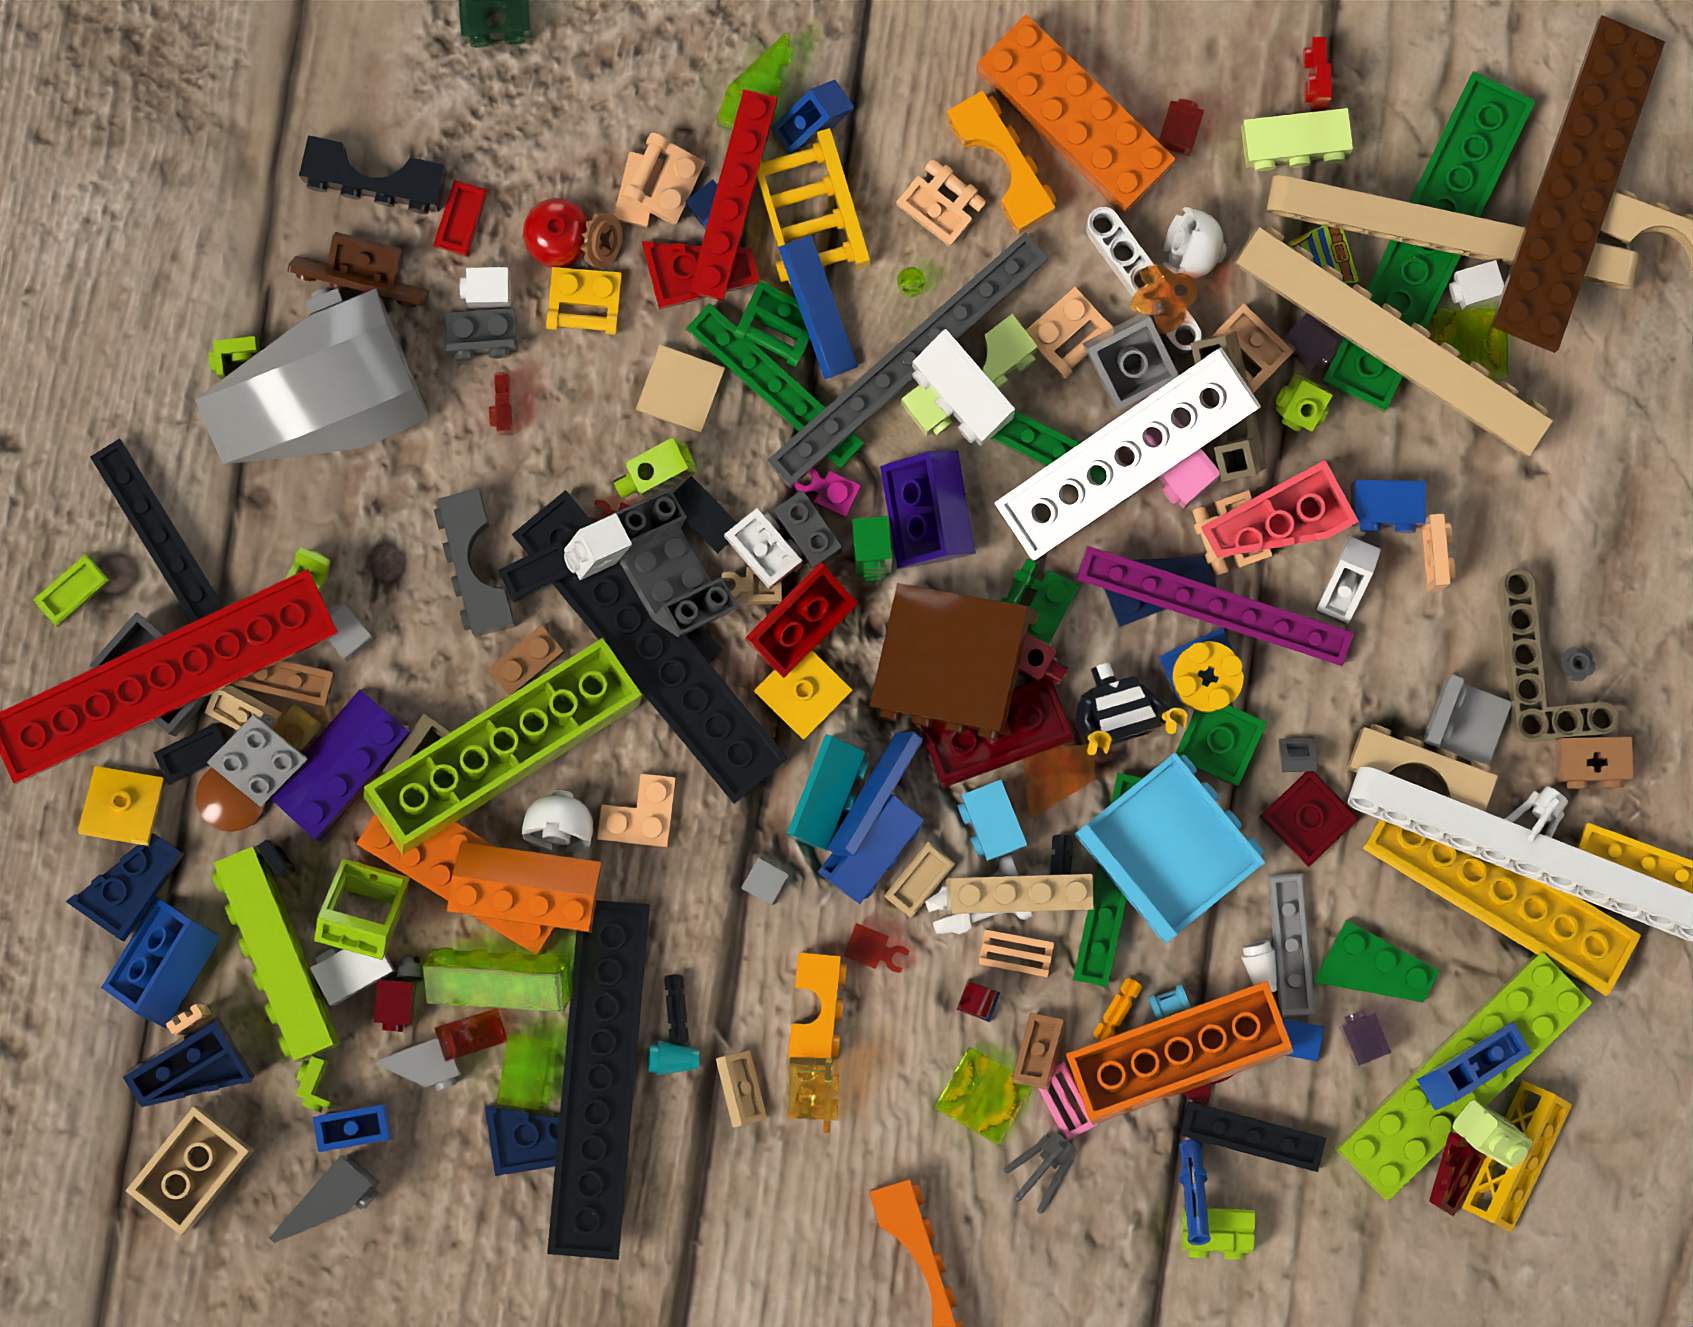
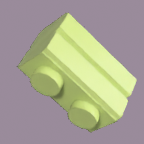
M1475 1100L1470 1101L1453 1122L1452 1128L1465 1138L1470 1145L1509 1169L1515 1168L1517 1164H1520L1532 1147L1533 1141L1510 1120Z

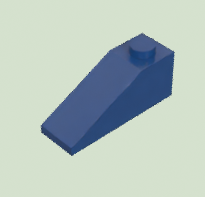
M1511 1022L1419 1077L1417 1081L1434 1110L1458 1101L1532 1052L1514 1022Z

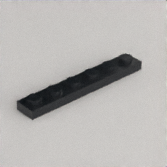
M119 438L90 456L191 622H195L225 608L123 441Z

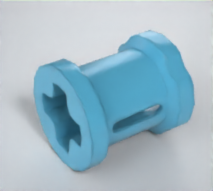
M1182 984L1176 985L1175 990L1164 994L1148 996L1156 1021L1191 1008Z

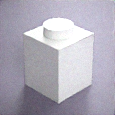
M1496 260L1457 271L1451 278L1452 283H1449L1452 300L1454 303L1460 304L1462 311L1499 300L1504 288Z
M508 267L466 268V278H460V298L466 299L469 308H511V273Z

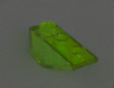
M784 33L727 87L716 118L718 127L730 131L733 130L743 89L778 98L783 79L778 78L782 65L789 66L794 52V47L790 46L789 34Z

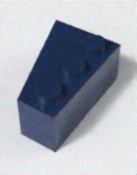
M216 1016L127 1070L123 1079L139 1105L146 1107L185 1098L193 1094L250 1083L255 1075L219 1017Z

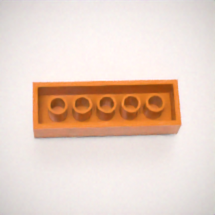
M1027 14L977 62L976 72L1124 216L1173 168L1176 159Z
M375 814L356 843L447 901L449 899L451 879L460 843L465 842L496 847L455 822L402 855ZM473 916L539 957L557 929L554 927Z
M1268 981L1066 1053L1089 1120L1092 1125H1096L1294 1052Z

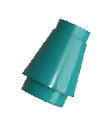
M657 1041V1044H648V1072H656V1076L698 1070L699 1049L663 1041Z

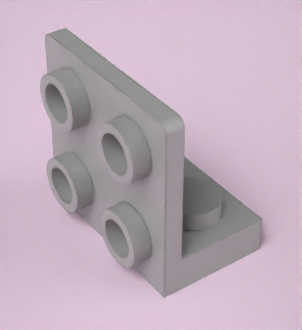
M1450 674L1445 678L1422 742L1436 749L1440 748L1453 752L1458 757L1467 761H1477L1489 766L1512 704L1506 699L1464 684V678Z

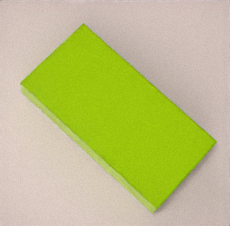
M85 554L37 595L33 601L50 621L58 627L107 585L110 580L93 560Z

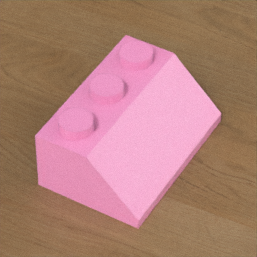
M1174 416L1175 421H1176L1180 426H1182V424H1181V423L1178 421V419ZM1149 427L1146 432V438L1150 444L1159 446L1163 441V434L1157 427ZM1125 446L1129 451L1132 450L1130 447ZM1200 448L1158 478L1165 486L1161 490L1166 498L1174 506L1179 503L1184 509L1214 485L1220 477V473Z

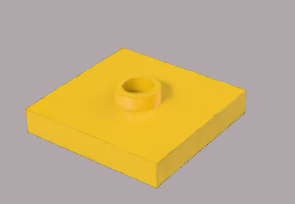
M811 651L785 678L774 670L753 692L804 741L853 690L823 660Z
M94 766L78 827L79 834L149 846L165 783L164 778Z

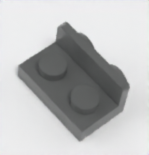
M514 308L445 313L447 342L445 349L449 357L454 356L455 361L475 360V355L489 354V358L493 359L510 357V352L518 351Z

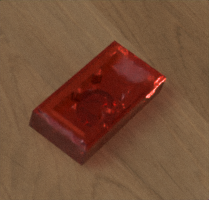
M498 1008L434 1028L445 1062L508 1042Z

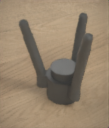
M1054 1132L1050 1138L1044 1135L1036 1145L1004 1168V1172L1008 1174L1043 1150L1039 1155L1044 1160L1043 1163L1015 1196V1200L1019 1202L1050 1166L1056 1169L1060 1165L1037 1209L1039 1214L1044 1212L1065 1171L1074 1161L1071 1156L1076 1149L1057 1132Z

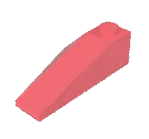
M1323 460L1201 526V529L1216 557L1221 558L1328 539L1359 521L1326 460Z

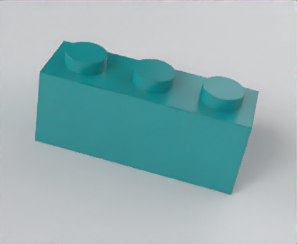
M825 734L788 828V837L825 852L828 851V846L840 828L838 823L842 813L848 814L855 801L856 794L851 793L855 779L862 782L869 765L868 761L863 760L865 751Z

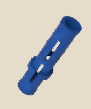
M1186 1140L1179 1144L1182 1170L1179 1172V1182L1184 1187L1188 1228L1187 1238L1188 1242L1192 1245H1203L1211 1240L1205 1193V1182L1208 1177L1206 1169L1203 1168L1201 1142L1198 1140ZM1195 1200H1196V1205H1197V1215H1198L1197 1218H1196Z

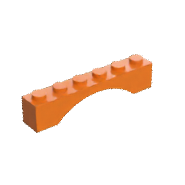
M908 1178L869 1191L879 1226L895 1236L910 1251L921 1267L932 1301V1327H964L962 1320L954 1321L951 1308L957 1307V1303L951 1286L944 1288L940 1274L946 1272L941 1253L933 1254L929 1240L936 1238L930 1218L922 1219L918 1206L925 1203L919 1184L911 1185Z

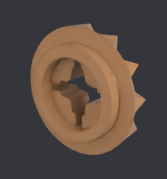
M594 213L592 220L586 221V233L581 234L584 237L581 249L585 251L584 261L591 263L592 267L605 268L613 263L619 253L622 242V230L619 220L612 213Z

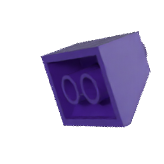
M958 450L928 451L880 466L897 569L951 561L976 554Z

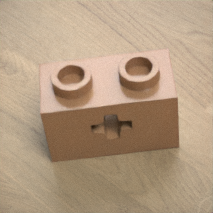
M1632 737L1561 738L1556 740L1557 783H1567V789L1589 788L1588 782H1602V788H1624V781L1634 779ZM1594 755L1597 761H1602V767L1597 768L1595 772L1594 767L1587 766V760L1592 759Z

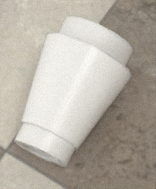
M1257 941L1242 946L1244 954L1241 955V959L1253 986L1268 981L1271 992L1277 991L1275 948H1271L1270 941Z

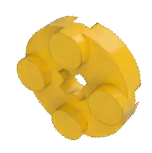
M1206 641L1194 643L1181 653L1175 662L1172 680L1175 691L1179 695L1178 697L1186 706L1198 712L1209 713L1225 708L1237 698L1243 686L1244 675L1240 659L1230 648L1221 643ZM1210 667L1214 669V675L1218 677L1217 683L1211 682L1206 687L1202 685L1203 679L1198 676V672L1200 670L1206 671Z

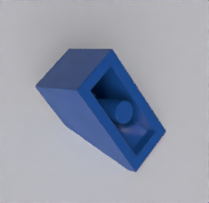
M832 80L810 89L771 126V129L786 151L792 154L817 139L818 131L835 127L855 107L837 81Z

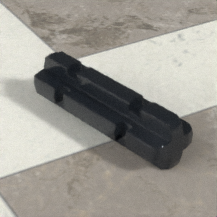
M1054 835L1052 837V850H1055V855H1051L1050 875L1071 874L1072 856L1069 855V850L1072 851L1073 847L1072 836Z
M681 974L667 975L664 978L665 990H668L666 1005L668 1024H671L669 1039L673 1044L686 1043L689 1040L688 1027L685 1028L687 1012L685 994H682L684 978Z

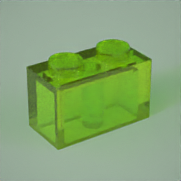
M508 1033L497 1104L542 1110V1103L549 1104L552 1083L546 1082L548 1068L554 1069L557 1057V1047H552V1039Z

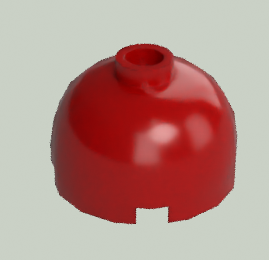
M551 198L541 201L530 210L524 221L522 236L528 253L547 268L574 266L585 255V251L581 249L584 243V237L581 234L586 233V221H589L588 216L580 206L567 199Z

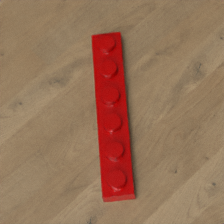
M743 89L690 286V293L725 301L778 103L777 97Z

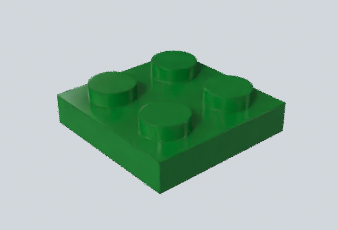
M1230 705L1209 713L1194 710L1175 753L1179 758L1185 755L1196 769L1238 787L1267 722Z

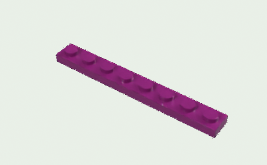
M1088 545L1086 546L1076 576L1077 580L1340 666L1344 664L1354 634L1351 631Z

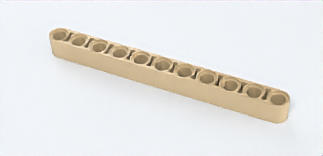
M1275 175L1272 178L1266 212L1277 216L1486 261L1496 260L1497 263L1509 266L1512 265L1525 228L1281 175ZM1596 243L1583 281L1617 289H1633L1640 254L1635 251Z

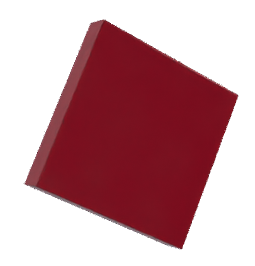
M1306 771L1259 816L1307 868L1359 819L1314 771Z

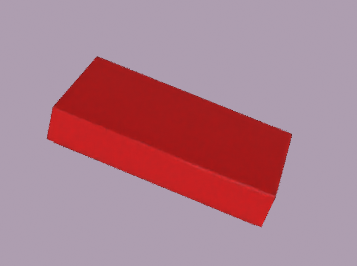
M457 180L453 181L433 244L435 248L468 257L487 198V189Z

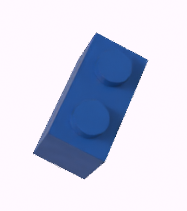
M1355 480L1351 484V508L1359 522L1352 526H1360L1361 532H1380L1382 526L1395 527V532L1415 533L1416 527H1422L1425 524L1426 481Z
M388 1104L313 1117L318 1152L393 1139Z

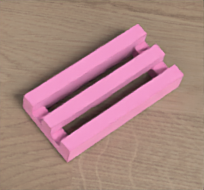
M1065 1062L1055 1066L1051 1084L1075 1129L1068 1130L1048 1090L1038 1089L1062 1135L1068 1141L1096 1125H1092L1089 1120L1078 1087ZM1059 1072H1062L1088 1121L1081 1125L1055 1076Z

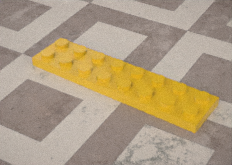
M1381 819L1376 823L1362 848L1535 954L1543 951L1558 968L1605 996L1611 993L1641 937L1634 930L1579 897Z

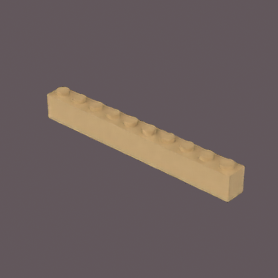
M1267 226L1265 230L1260 227L1254 230L1233 262L1235 266L1524 456L1531 455L1553 422V420L1546 416L1548 410L1533 400H1530L1528 404L1516 397L1519 393L1516 388L1503 380L1498 385L1487 377L1490 372L1474 361L1470 365L1466 364L1458 358L1461 353L1445 342H1442L1440 346L1428 339L1431 335L1428 330L1415 322L1410 327L1400 320L1402 314L1386 303L1381 308L1370 300L1373 295L1357 284L1353 288L1349 287L1341 281L1343 275L1327 264L1322 269L1312 262L1314 256L1298 245L1293 250L1282 242L1285 237L1275 229Z

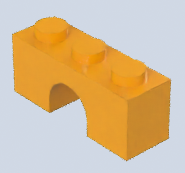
M798 952L795 988L807 989L816 993L820 998L822 1007L820 1015L812 1023H791L788 1059L831 1063V1056L839 1055L840 1035L833 1034L835 1021H842L844 1000L837 999L838 985L845 986L847 965L840 964L841 956Z

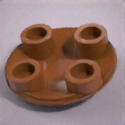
M210 768L202 776L196 790V804L201 816L212 827L222 831H240L254 825L261 816L266 804L265 802L260 807L214 768Z

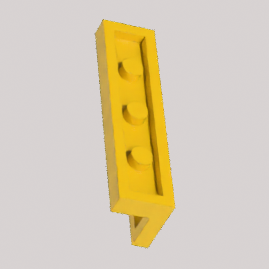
M1522 1080L1505 1118L1510 1120L1516 1127L1522 1126L1523 1133L1533 1141L1532 1147L1520 1164H1517L1512 1169L1507 1168L1505 1174L1495 1178L1493 1171L1497 1161L1486 1156L1462 1209L1512 1233L1570 1112L1572 1104L1556 1094ZM1529 1093L1540 1096L1541 1099L1536 1109L1526 1114L1524 1104ZM1491 1190L1493 1199L1487 1212L1477 1208L1476 1205L1481 1194Z

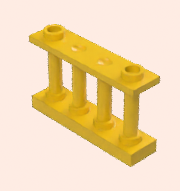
M830 128L817 132L818 142L813 143L812 148L761 162L756 182H758L777 248L784 245L786 241L833 227H837L838 230L844 228L848 241L842 242L843 246L818 253L822 267L843 260H847L848 263L854 261L857 270L870 267L869 254ZM817 161L818 164L825 163L828 175L823 176L822 181L770 196L765 176ZM827 194L828 197L835 196L838 208L833 209V213L780 229L775 213L776 208ZM780 254L781 261L775 262L781 282L788 281L789 288L792 290L793 288Z

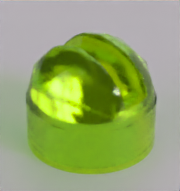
M905 268L899 273L897 278L900 292L909 298L921 295L925 289V276L918 268ZM920 282V285H918V286L911 287V288H908V289L905 288V287H908V286H912V285L918 284V283Z

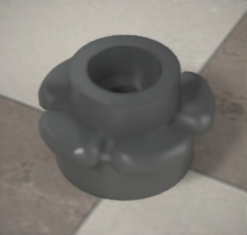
M1571 647L1564 652V659L1560 663L1561 670L1571 680L1583 681L1586 676L1593 674L1596 664L1592 660L1593 654L1590 650L1584 647L1580 649ZM1577 660L1581 661L1580 667L1575 665Z

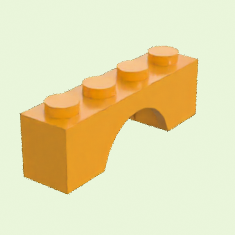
M983 90L948 110L946 120L964 148L975 146L988 148L1000 155L1007 164L1010 171L1011 184L1001 199L1000 207L1016 233L1020 235L1052 216L1055 211L1053 204L1057 200L1051 188L1047 184L1042 186L1035 176L1039 171L1030 155L1023 156L1017 147L1021 142L1011 125L1004 126L999 117L1002 111L993 96L987 98Z

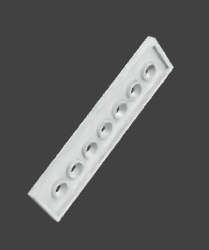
M1221 347L995 502V505L1034 561L1259 409L1261 405ZM1206 388H1213L1219 393L1220 401L1216 407H1210L1203 401V392ZM1178 407L1186 408L1190 412L1191 422L1188 426H1180L1175 421L1174 413ZM1149 427H1157L1162 432L1163 441L1159 446L1148 442L1146 432ZM1121 446H1128L1133 450L1135 459L1131 465H1126L1120 461L1118 451ZM1093 465H1100L1105 469L1107 478L1103 484H1098L1092 480L1090 470ZM1066 484L1074 485L1079 492V498L1075 503L1068 502L1063 496L1062 491ZM1038 503H1044L1050 508L1051 517L1049 521L1045 522L1037 518L1035 507Z

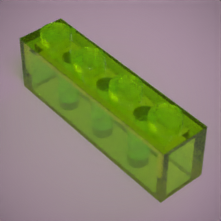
M450 947L433 949L423 965L426 1000L429 1004L564 1012L573 995L570 957H561L552 953L527 955L518 951L494 953L484 949L460 951Z

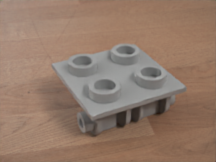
M253 714L207 763L261 807L307 760V757L271 728L274 722L268 715L263 714L259 717Z

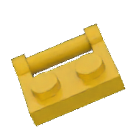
M552 267L546 328L550 330H558V327L604 330L606 334L616 335L622 273ZM560 304L608 308L607 317L560 313Z

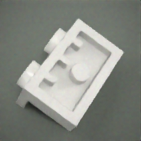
M756 508L726 532L724 537L770 590L792 571L797 572L801 569L802 560L800 557L803 554L791 539L785 541L777 532L780 527L769 513L763 515Z

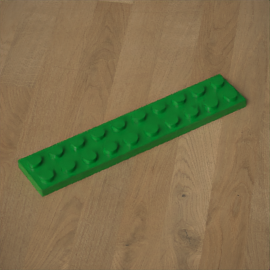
M1473 71L1409 203L1480 218L1536 101ZM1390 240L1368 285L1367 291L1373 295L1370 300L1381 308L1386 303L1402 314L1400 320L1410 327L1415 322L1426 329L1461 255ZM1343 337L1322 383L1385 413L1403 376Z

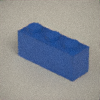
M891 794L856 855L836 856L832 853L818 873L848 897L861 904L864 899L871 896L875 891L877 881L883 873L895 865L898 854L906 843L911 842L917 836L920 829L919 826L924 819Z

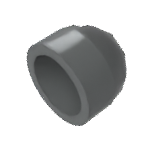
M406 955L399 961L397 979L403 981L425 980V962L421 957Z

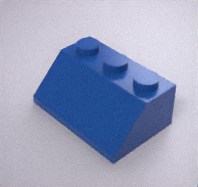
M156 897L101 988L135 1013L166 1028V1023L171 1021L177 1014L180 1004L190 988L196 983L197 977L205 963L214 953L221 936Z

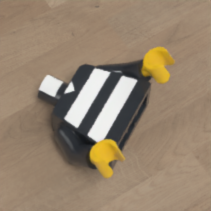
M1109 662L1091 669L1096 687L1081 695L1074 722L1076 730L1088 744L1087 753L1095 755L1098 749L1102 748L1104 753L1108 754L1111 745L1148 735L1161 727V723H1165L1167 733L1174 734L1177 729L1176 723L1186 728L1188 717L1183 709L1171 708L1142 683H1139L1135 676L1117 681Z

